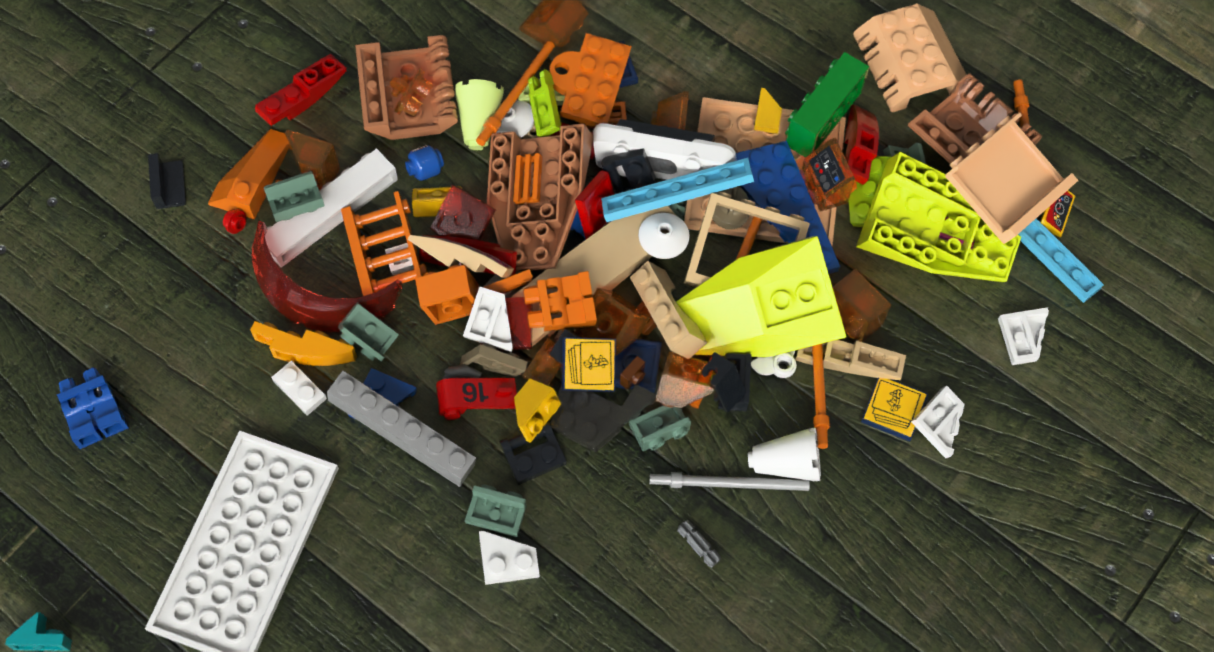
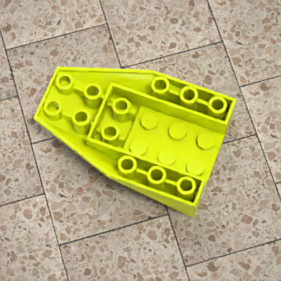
M902 152L888 159L856 247L934 274L1007 282L1021 237L1017 235L1003 244L945 177L946 174ZM941 232L955 238L944 240L939 238ZM958 239L964 240L962 245ZM973 240H974L975 243H974V245H973V248L971 249V245H972V242H973Z
M811 236L740 257L676 301L681 310L697 324L707 341V344L694 355H713L716 352L721 356H725L727 353L751 354V357H771L846 338L818 236Z

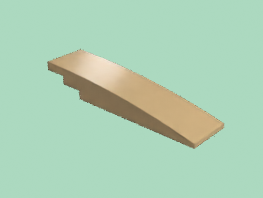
M668 206L613 220L559 259L555 269H546L506 301L510 330L527 350L546 335L550 337L557 330L544 332L543 327L529 328L527 312L539 311L540 306L539 302L525 304L524 288L537 285V280L567 277L588 271L592 289L591 297H593L595 304L653 257L642 248L639 242V229L643 221L656 213L676 214ZM660 230L664 234L669 233L667 230Z

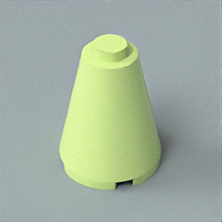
M473 79L469 80L467 85H462V81L458 82L455 85V94L464 144L469 146L471 150H483V147L488 146L490 138L484 146L479 145L476 139L483 131L487 119L491 116L493 117L500 107L504 88L501 86L498 89L495 82Z

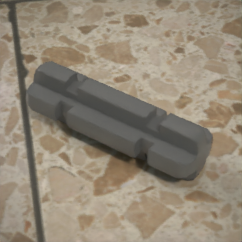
M689 520L681 523L678 527V532L683 538H687L689 545L700 557H704L703 561L709 567H714L718 564L721 556L715 549H711L710 543L698 530H694L695 526Z

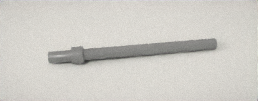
M682 472L650 474L649 484L670 485L671 488L704 486L809 491L810 488L809 480L682 475Z

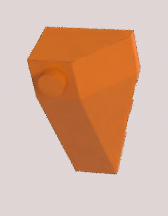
M270 129L218 182L208 204L226 211L238 209L243 211L246 217L255 219L266 197L264 187L273 183L294 137Z

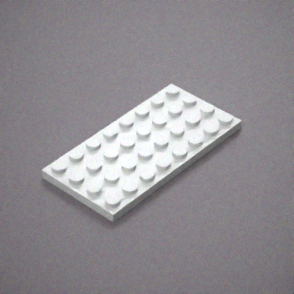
M239 431L145 629L148 632L202 652H257L339 469L338 465Z

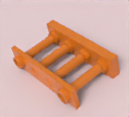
M398 191L393 192L396 205L361 216L359 214L355 215L350 206L341 209L362 294L369 306L379 304L377 294H380L381 290L415 280V278L422 277L425 273H428L425 263L421 264L416 245L408 240V237L413 235L407 215L411 213V209L407 199L402 200ZM397 214L400 215L402 226L365 237V235L361 236L360 229L363 228V225ZM401 236L406 237L407 248L373 259L366 255L365 250H369L370 246ZM409 257L412 258L413 270L378 281L372 278L371 272H374L375 268Z

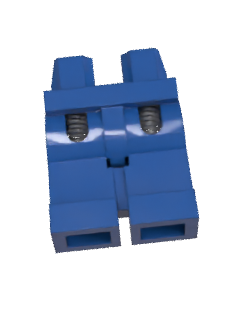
M91 368L83 373L86 382L77 386L73 378H67L59 382L60 393L57 396L70 429L71 439L79 449L102 440L99 429L107 438L129 428L109 383L103 375H100L96 368Z

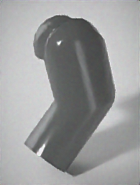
M465 364L448 367L444 371L443 379L482 378L483 373Z

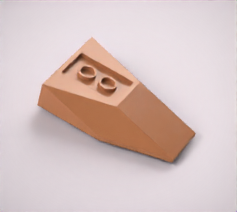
M585 124L560 126V135L520 139L514 131L491 135L487 205L500 248L517 251L516 272L528 269L530 271L555 269L577 212L575 199L584 190L593 135ZM535 153H540L542 155L540 202L516 204L513 201L516 155L525 157V154L535 156ZM531 163V185L529 197H532L534 163Z

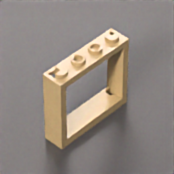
M724 192L711 193L683 284L698 287L711 278L696 273L716 205L797 229L796 241L806 238L810 223L805 222L804 217L796 214H790V216L782 215L780 210L767 206L765 209L756 207L755 202L747 199H741V202L731 199L732 196Z

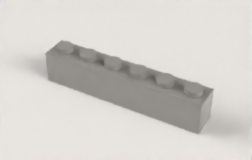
M342 371L328 389L329 402L460 487L474 468L476 457L346 372Z

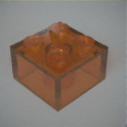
M856 269L833 286V292L846 333L851 338L863 342L883 325L891 304Z

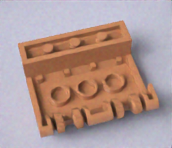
M429 36V48L381 53L379 42L355 45L365 131L395 140L441 134L458 122L456 104L450 101L455 95L450 68L451 64L450 61L445 60L449 56L446 36Z
M970 73L958 82L955 92L930 113L925 109L908 123V126L950 164L959 156L965 159L968 156L965 152L976 142L979 145L984 143L981 138L992 129L997 132L999 130L997 124L1008 115L1010 117L1014 112L999 98L993 100L996 95L992 92L985 95L983 100L977 105L974 100L982 92L984 85L981 82L976 84L978 80ZM1028 123L1020 128L1025 134L1028 133L1027 137L1034 145L1042 138V135L1035 129L1030 131L1031 126Z

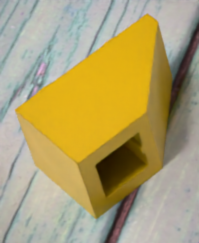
M530 378L514 397L518 426L527 442H532L561 405L554 388Z

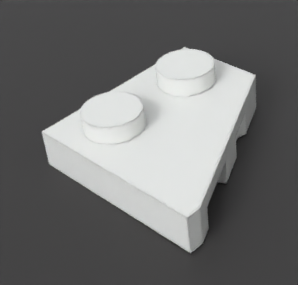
M1048 307L1003 314L998 318L1012 365L1035 362L1039 359L1042 347L1041 341L1045 332V321L1049 312Z

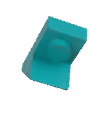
M37 612L6 638L5 645L14 651H70L72 640L64 635L61 630H46L47 617Z

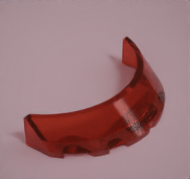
M258 222L252 246V263L257 282L268 301L276 310L296 324L301 323L308 329L332 333L340 331L338 328L339 324L356 303H359L378 319L385 317L393 310L403 288L402 281L398 279L375 293L348 299L325 297L300 287L289 279L274 261L265 239L268 229L264 222Z

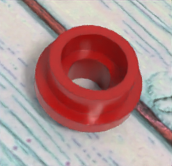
M238 209L229 210L223 218V226L231 234H237L246 225V214Z

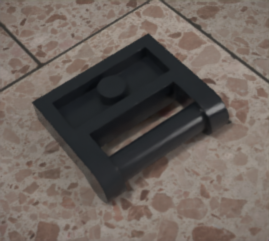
M644 148L610 155L601 160L602 168L609 173L610 180L614 186V194L658 183ZM617 166L623 167L630 186L624 187L616 169Z
M549 422L544 425L541 432L532 440L534 441L545 436L547 442L514 456L512 450L529 443L523 434L509 440L505 438L499 441L518 485L567 464Z

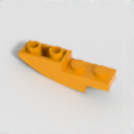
M254 321L250 329L256 341L270 345L269 348L274 358L287 362L292 361L302 365L329 366L353 362L357 358L353 345H350L344 339H339L338 341L331 339L322 331L316 330L312 332L306 329L303 337L293 331H287L286 333L278 330L271 323L264 322L262 324Z

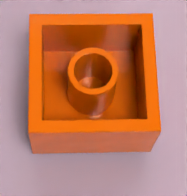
M453 265L447 270L428 272L422 277L415 278L420 307L435 325L470 316L479 290V284L465 265Z

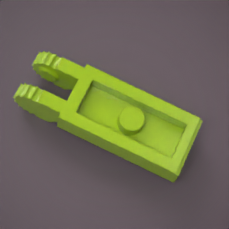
M545 69L540 72V81L536 76H532L528 80L529 98L536 134L539 138L554 134L560 130L561 126L553 88L554 82L550 72Z

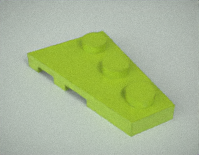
M876 156L871 163L869 180L864 185L856 182L857 189L848 195L850 223L854 227H863L886 162L891 157Z

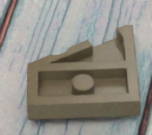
M480 344L463 355L460 361V365L465 364L468 366L470 363H477L483 365V371L512 377L525 372L527 361L519 359L517 354L497 351L496 347L490 344Z

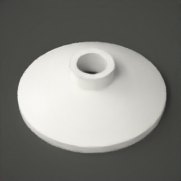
M516 100L501 121V127L496 133L514 131L519 138L525 136L534 125L531 105L525 101Z
M656 213L646 218L641 224L639 242L642 248L651 256L660 259H670L680 255L686 249L689 242V230L685 222L678 216L670 213ZM660 230H667L669 233L664 234Z

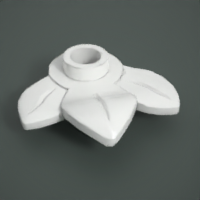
M795 350L771 357H758L751 362V367L761 375L774 374L780 378H788L796 370L797 364L793 358ZM779 364H786L788 368L781 369Z

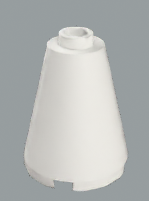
M816 427L753 446L752 452H748L749 468L754 467L755 473L821 481Z

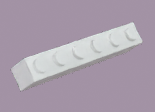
M378 149L365 154L358 163L346 168L338 178L326 183L321 188L320 194L325 205L324 207L318 208L314 212H306L294 216L290 220L279 221L273 226L265 228L261 235L258 236L262 248L282 268L343 222L341 209L350 206L355 213L398 180L396 168Z

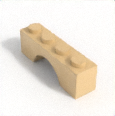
M647 261L630 279L670 350L690 359L707 344V341L697 324L675 302L671 294L675 286L667 272Z

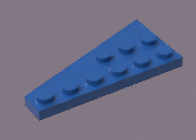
M787 141L736 153L737 160L749 159L754 182L740 186L747 194L749 200L755 202L756 207L763 209L767 206L780 210L782 215L790 216V214H796L804 217V221L810 223L806 238L818 236L828 274L838 272L840 269L839 262ZM767 221L770 225L773 224L780 232L779 236L784 242L791 243L796 241L797 229Z

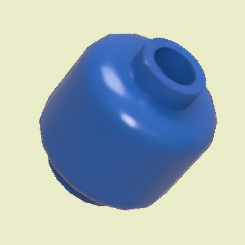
M426 145L410 151L405 166L410 176L414 175L417 180L423 181L439 175L444 162L437 148L434 149L432 146Z

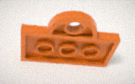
M586 33L580 52L567 51L556 56L551 62L549 72L554 82L553 88L565 96L560 117L594 127L600 123L608 124L632 46ZM562 67L565 68L568 71V73L561 75L558 74L555 71V69Z

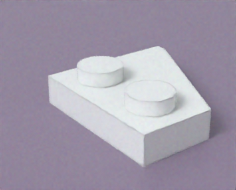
M479 287L463 334L465 338L512 352L513 346L505 294Z
M947 385L942 387L911 421L945 458L953 455L954 449H952L954 436L958 435L959 418L962 416L965 405Z
M479 531L485 585L540 577L536 548L485 531Z

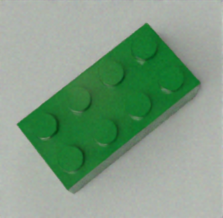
M846 52L839 59L835 58L832 61L827 75L820 76L815 85L816 89L812 93L808 92L805 95L801 108L799 110L794 109L788 119L790 125L785 134L787 135L786 141L790 149L808 160L813 157L862 93L870 66Z

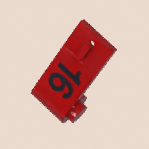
M447 378L436 383L439 415L444 416L447 420L460 418V415L467 409H516L514 400L517 394L515 378Z

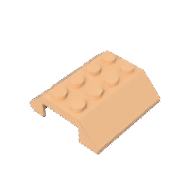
M919 4L876 15L853 33L861 51L871 48L876 43L878 44L864 56L878 87L886 88L896 81V84L883 94L891 112L906 109L912 97L946 88L949 95L955 92L958 82L966 76L935 12Z

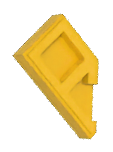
M761 88L754 130L778 134L782 108L765 88Z

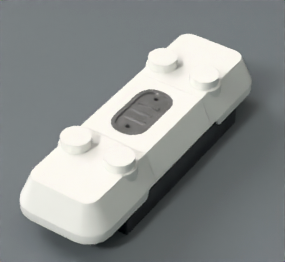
M619 119L617 125L600 123L593 130L595 159L597 166L602 168L601 160L607 156L643 148L656 178L665 180L737 161L735 150L729 145L716 143L715 135L623 119ZM617 166L616 169L619 175L626 177L623 167Z

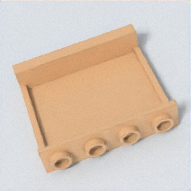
M1018 113L1012 119L1009 115L997 124L999 127L997 132L994 129L990 130L981 138L984 143L979 145L976 142L965 151L968 156L965 159L959 156L949 165L952 170L945 175L1003 244L1017 236L1079 181L1072 173L1063 178L1020 129L1015 121L1022 116L1021 113Z

